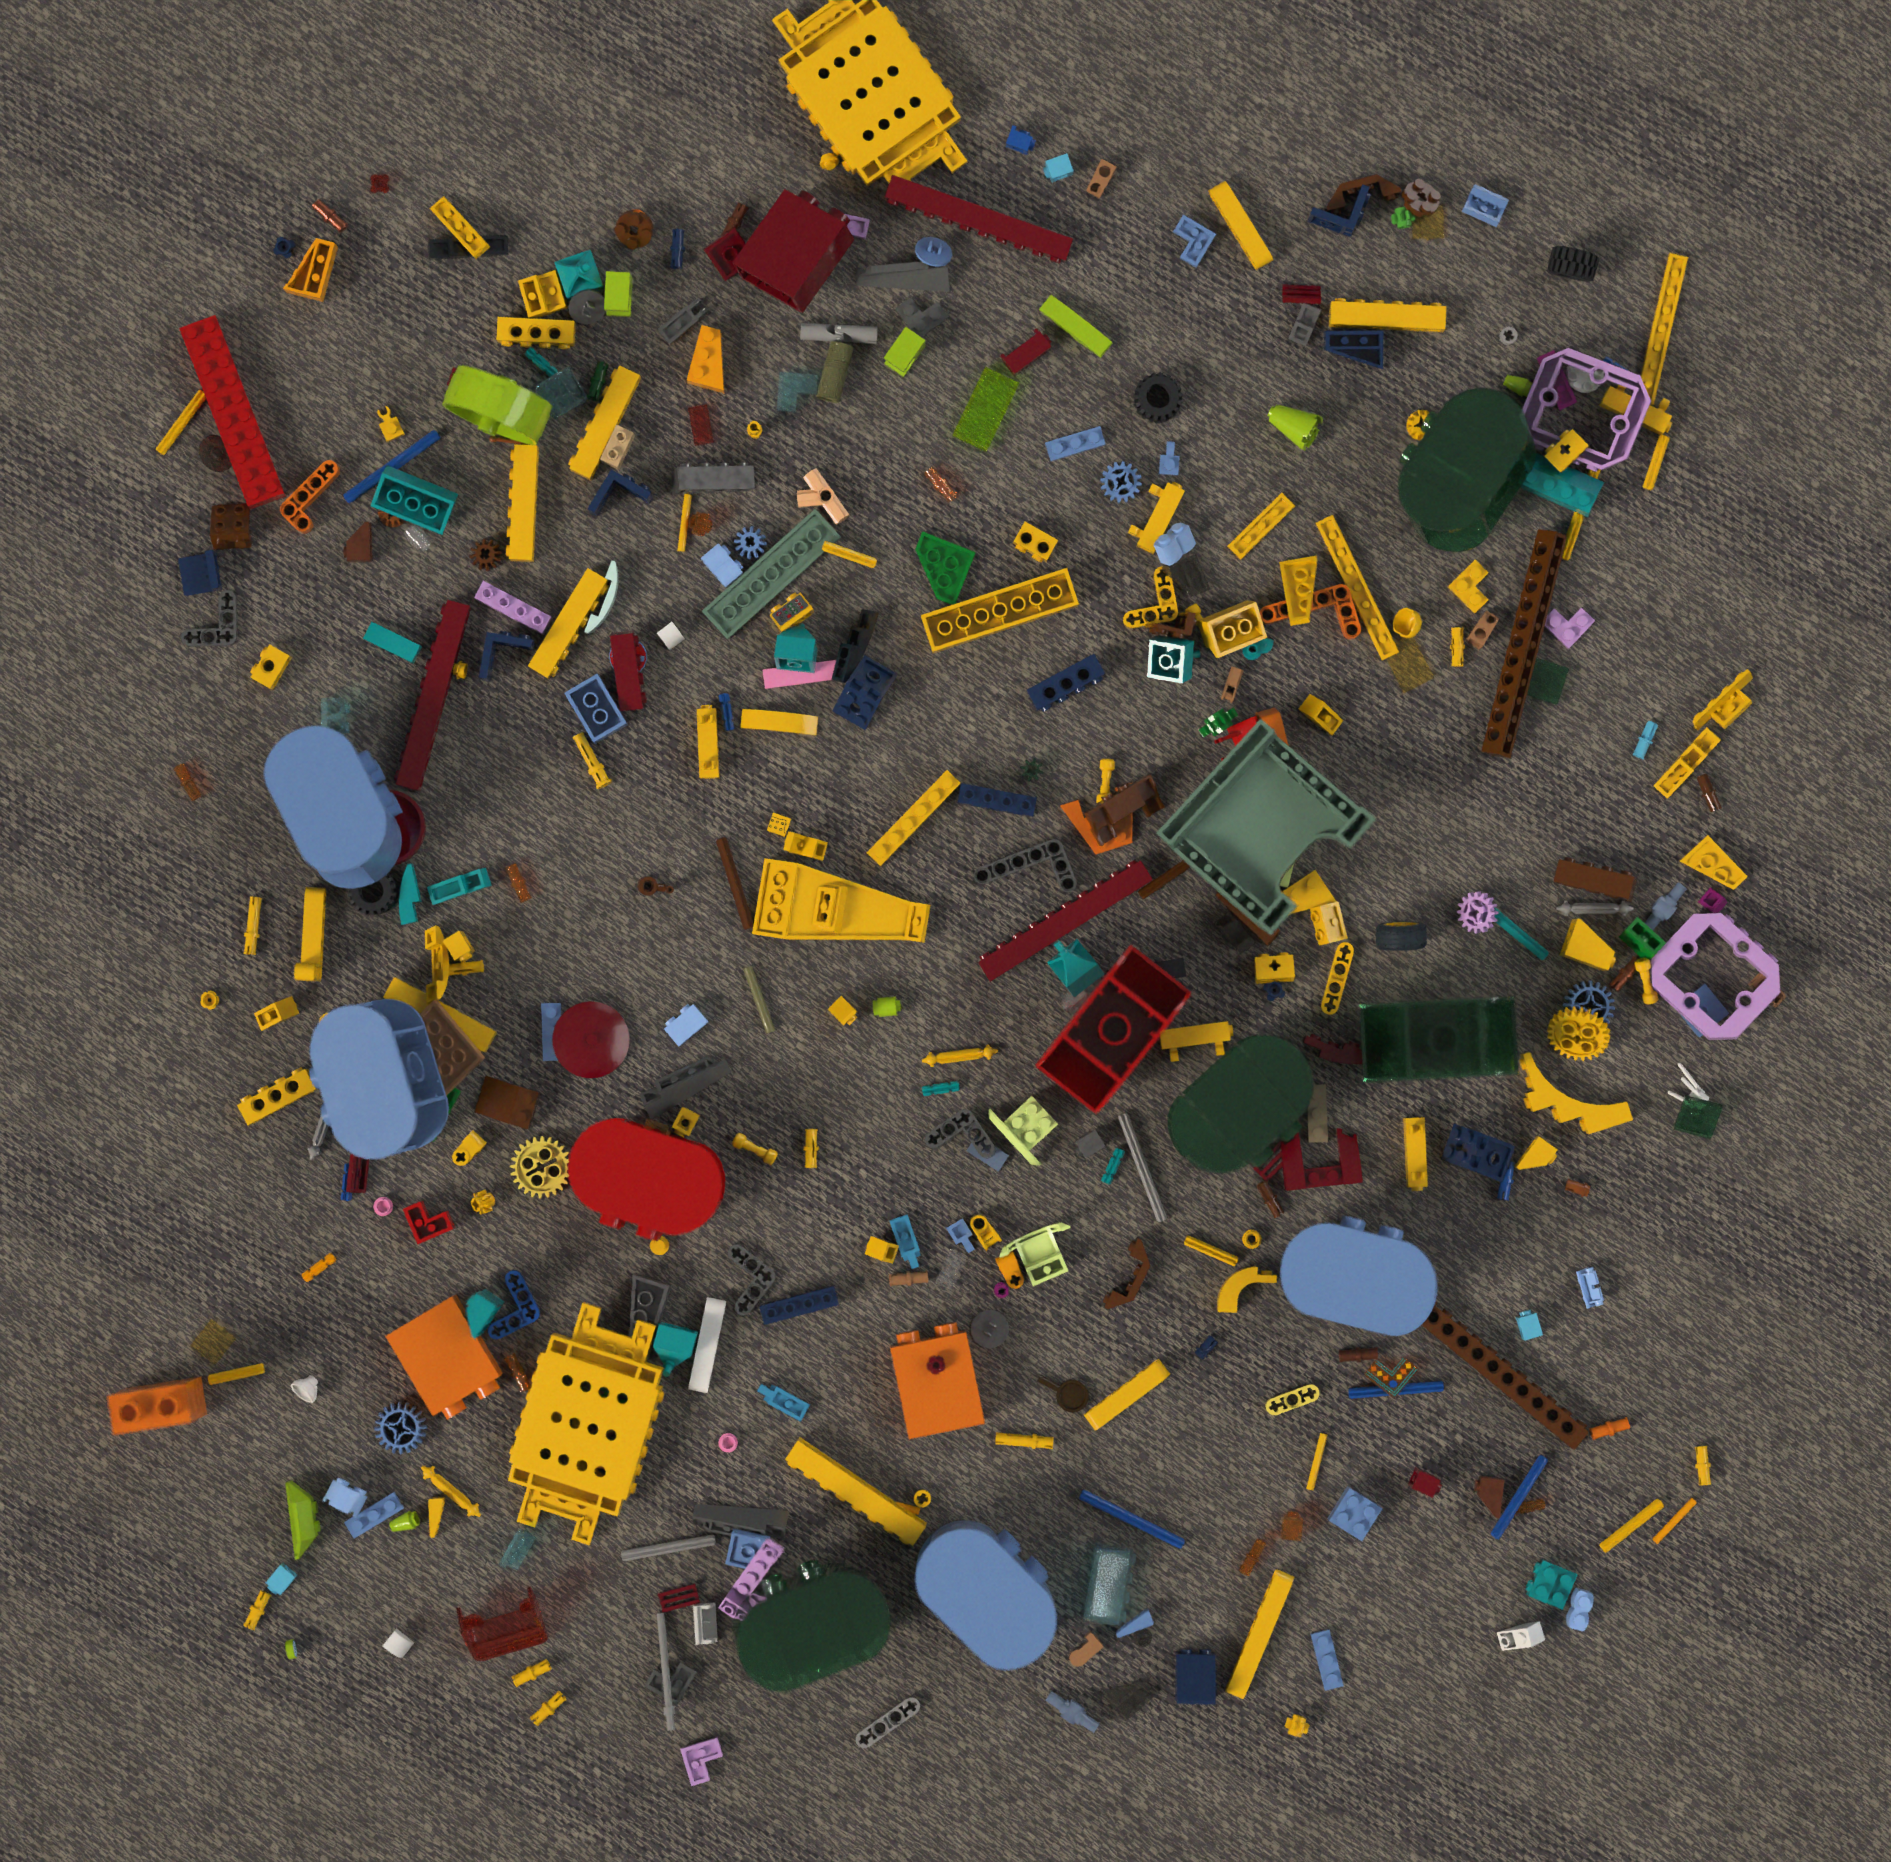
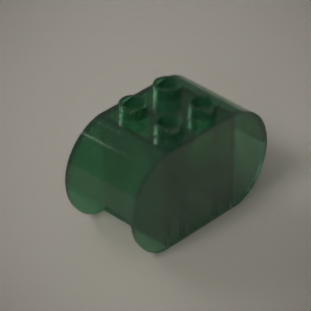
M1474 388L1458 393L1444 404L1439 413L1431 411L1421 426V431L1425 434L1418 445L1410 443L1400 457V463L1404 465L1398 480V493L1402 506L1416 534L1425 543L1439 550L1463 552L1482 544L1525 482L1535 464L1536 447L1522 409L1504 393L1488 388Z
M1515 996L1359 1004L1363 1082L1519 1074Z
M1250 1036L1238 1041L1173 1101L1168 1112L1167 1125L1169 1136L1176 1150L1190 1164L1212 1173L1234 1172L1244 1168L1249 1163L1259 1168L1275 1153L1268 1145L1278 1136L1282 1141L1285 1140L1287 1142L1303 1128V1125L1297 1119L1307 1110L1313 1094V1076L1307 1060L1292 1044L1274 1036Z
M812 1559L796 1567L799 1575L785 1580L782 1573H776L760 1580L763 1589L753 1592L742 1602L732 1624L733 1645L749 1677L767 1690L788 1692L875 1657L887 1641L890 1630V1614L883 1594L863 1571L849 1564L828 1563L822 1565L818 1559Z

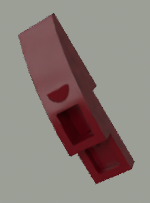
M1311 1034L1310 1037L1305 1036L1302 1042L1319 1049L1317 1057L1336 1063L1368 1064L1378 1062L1381 1057L1377 1056L1378 1052L1369 1048L1366 1051L1359 1049V1044L1351 1041L1348 1044L1343 1043L1342 1048L1338 1049V1044L1328 1041V1044L1321 1042V1037Z

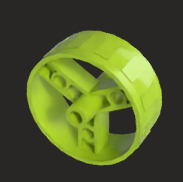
M467 366L457 367L442 403L443 407L477 425V429L491 436L498 434L528 445H537L552 409V405L531 391L516 385V381L502 375L498 377Z

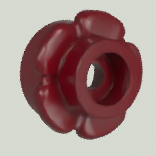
M935 1355L931 1356L926 1364L927 1369L935 1375L943 1372L946 1367L943 1357Z

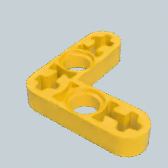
M1158 567L1154 572L1159 606L1128 611L1123 617V623L1127 628L1144 627L1145 624L1152 623L1161 624L1176 619L1178 608L1171 572L1167 567ZM1160 570L1168 574L1165 577V583L1170 582V586H1158V584H1162L1161 578L1157 577ZM1163 589L1171 591L1169 599L1161 597L1160 592ZM1167 608H1170L1171 611L1174 610L1175 613L1172 614V618H1169L1168 615L1161 616L1163 620H1159L1157 609H1161V613L1166 612ZM1148 611H1153L1156 614V619L1152 622L1147 621L1145 618V614ZM1142 612L1144 623L1140 624V620H1136L1134 625H1131L1130 622L1126 621L1130 614L1133 617H1139L1138 613Z

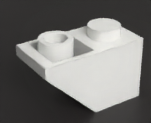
M1540 1621L1525 1623L1497 1632L1502 1651L1533 1647L1545 1640Z

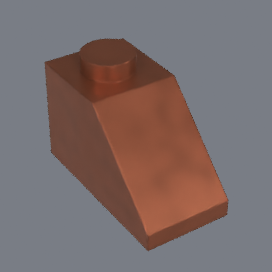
M364 522L346 541L347 546H344L343 554L349 563L372 562V524L370 522Z
M1479 1475V1480H1475L1474 1491H1477L1478 1497L1495 1518H1500L1504 1479Z

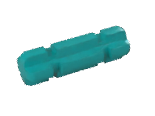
M532 347L526 350L525 356L530 360L532 359V362L543 372L545 371L550 378L557 374V369L554 366H550V363L540 354H537Z
M958 1081L922 1087L923 1096L960 1090Z
M1115 1148L1114 1156L1111 1157L1105 1170L1106 1173L1103 1174L1101 1179L1102 1182L1111 1184L1113 1175L1116 1174L1121 1163L1120 1159L1125 1154L1124 1150Z

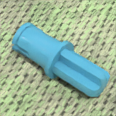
M1651 721L1646 723L1641 737H1638L1639 742L1632 754L1633 756L1644 760L1649 745L1653 743L1652 738L1658 727L1656 723Z

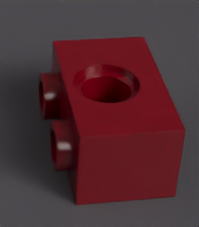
M1415 1467L1408 1482L1412 1489L1431 1498L1434 1495H1438L1442 1487L1440 1484L1441 1480L1438 1477Z

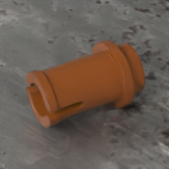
M1568 1178L1565 1190L1579 1194L1583 1198V1196H1588L1590 1186L1586 1182L1583 1184Z

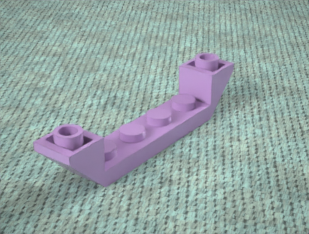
M767 1538L718 1608L734 1619L784 1548L770 1538Z

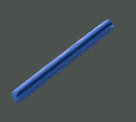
M432 430L344 493L343 497L348 503L353 502L379 483L382 472L387 465L399 469L440 439V435L436 430Z
M1082 1490L1079 1496L1080 1500L1179 1549L1185 1543L1183 1538L1086 1490Z

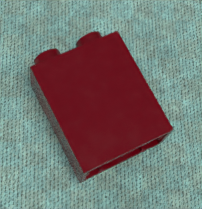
M784 189L732 263L743 280L803 314L851 246L854 238L847 227L850 219L843 212L832 207L827 213L818 208L820 202L810 193L801 190L797 196Z

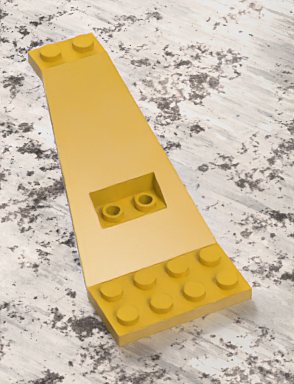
M765 858L752 934L786 940H909L924 943L931 905L911 902L803 864Z

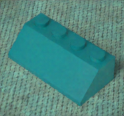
M1534 452L1521 475L1518 487L1589 517L1604 482L1570 467H1567L1560 473L1545 456Z
M387 465L382 472L371 507L443 535L459 494Z
M487 1289L472 1294L466 1303L469 1305L466 1311L471 1336L474 1339L485 1332L505 1302Z

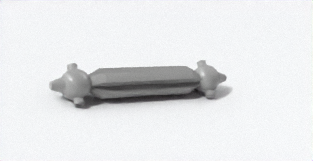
M1564 901L1561 906L1556 907V910L1561 911L1564 916H1568L1570 912L1574 914H1616L1619 912L1622 914V917H1625L1629 911L1633 910V907L1628 906L1625 901H1621L1620 905L1615 903H1575L1570 905L1568 901Z
M322 1115L313 1137V1145L308 1147L310 1160L321 1154L319 1147L323 1144L329 1127L324 1122Z

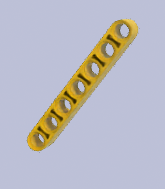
M1278 1569L1274 1571L1229 1678L1225 1692L1244 1699L1290 1591L1294 1576Z

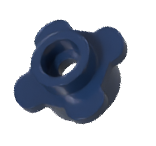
M278 237L273 252L275 255L280 254L285 258H290L292 256L291 250L295 247V243L293 240L288 241L283 237Z
M1271 982L1264 985L1269 1001L1285 996V991L1282 990L1281 986L1282 982Z

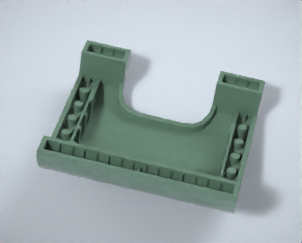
M1260 719L1159 829L1157 835L1233 906L1262 930L1272 935L1297 907L1293 901L1281 893L1280 884L1285 873L1317 840L1324 838L1334 839L1347 848H1351L1376 821V818L1362 806L1359 808L1283 742L1276 732Z

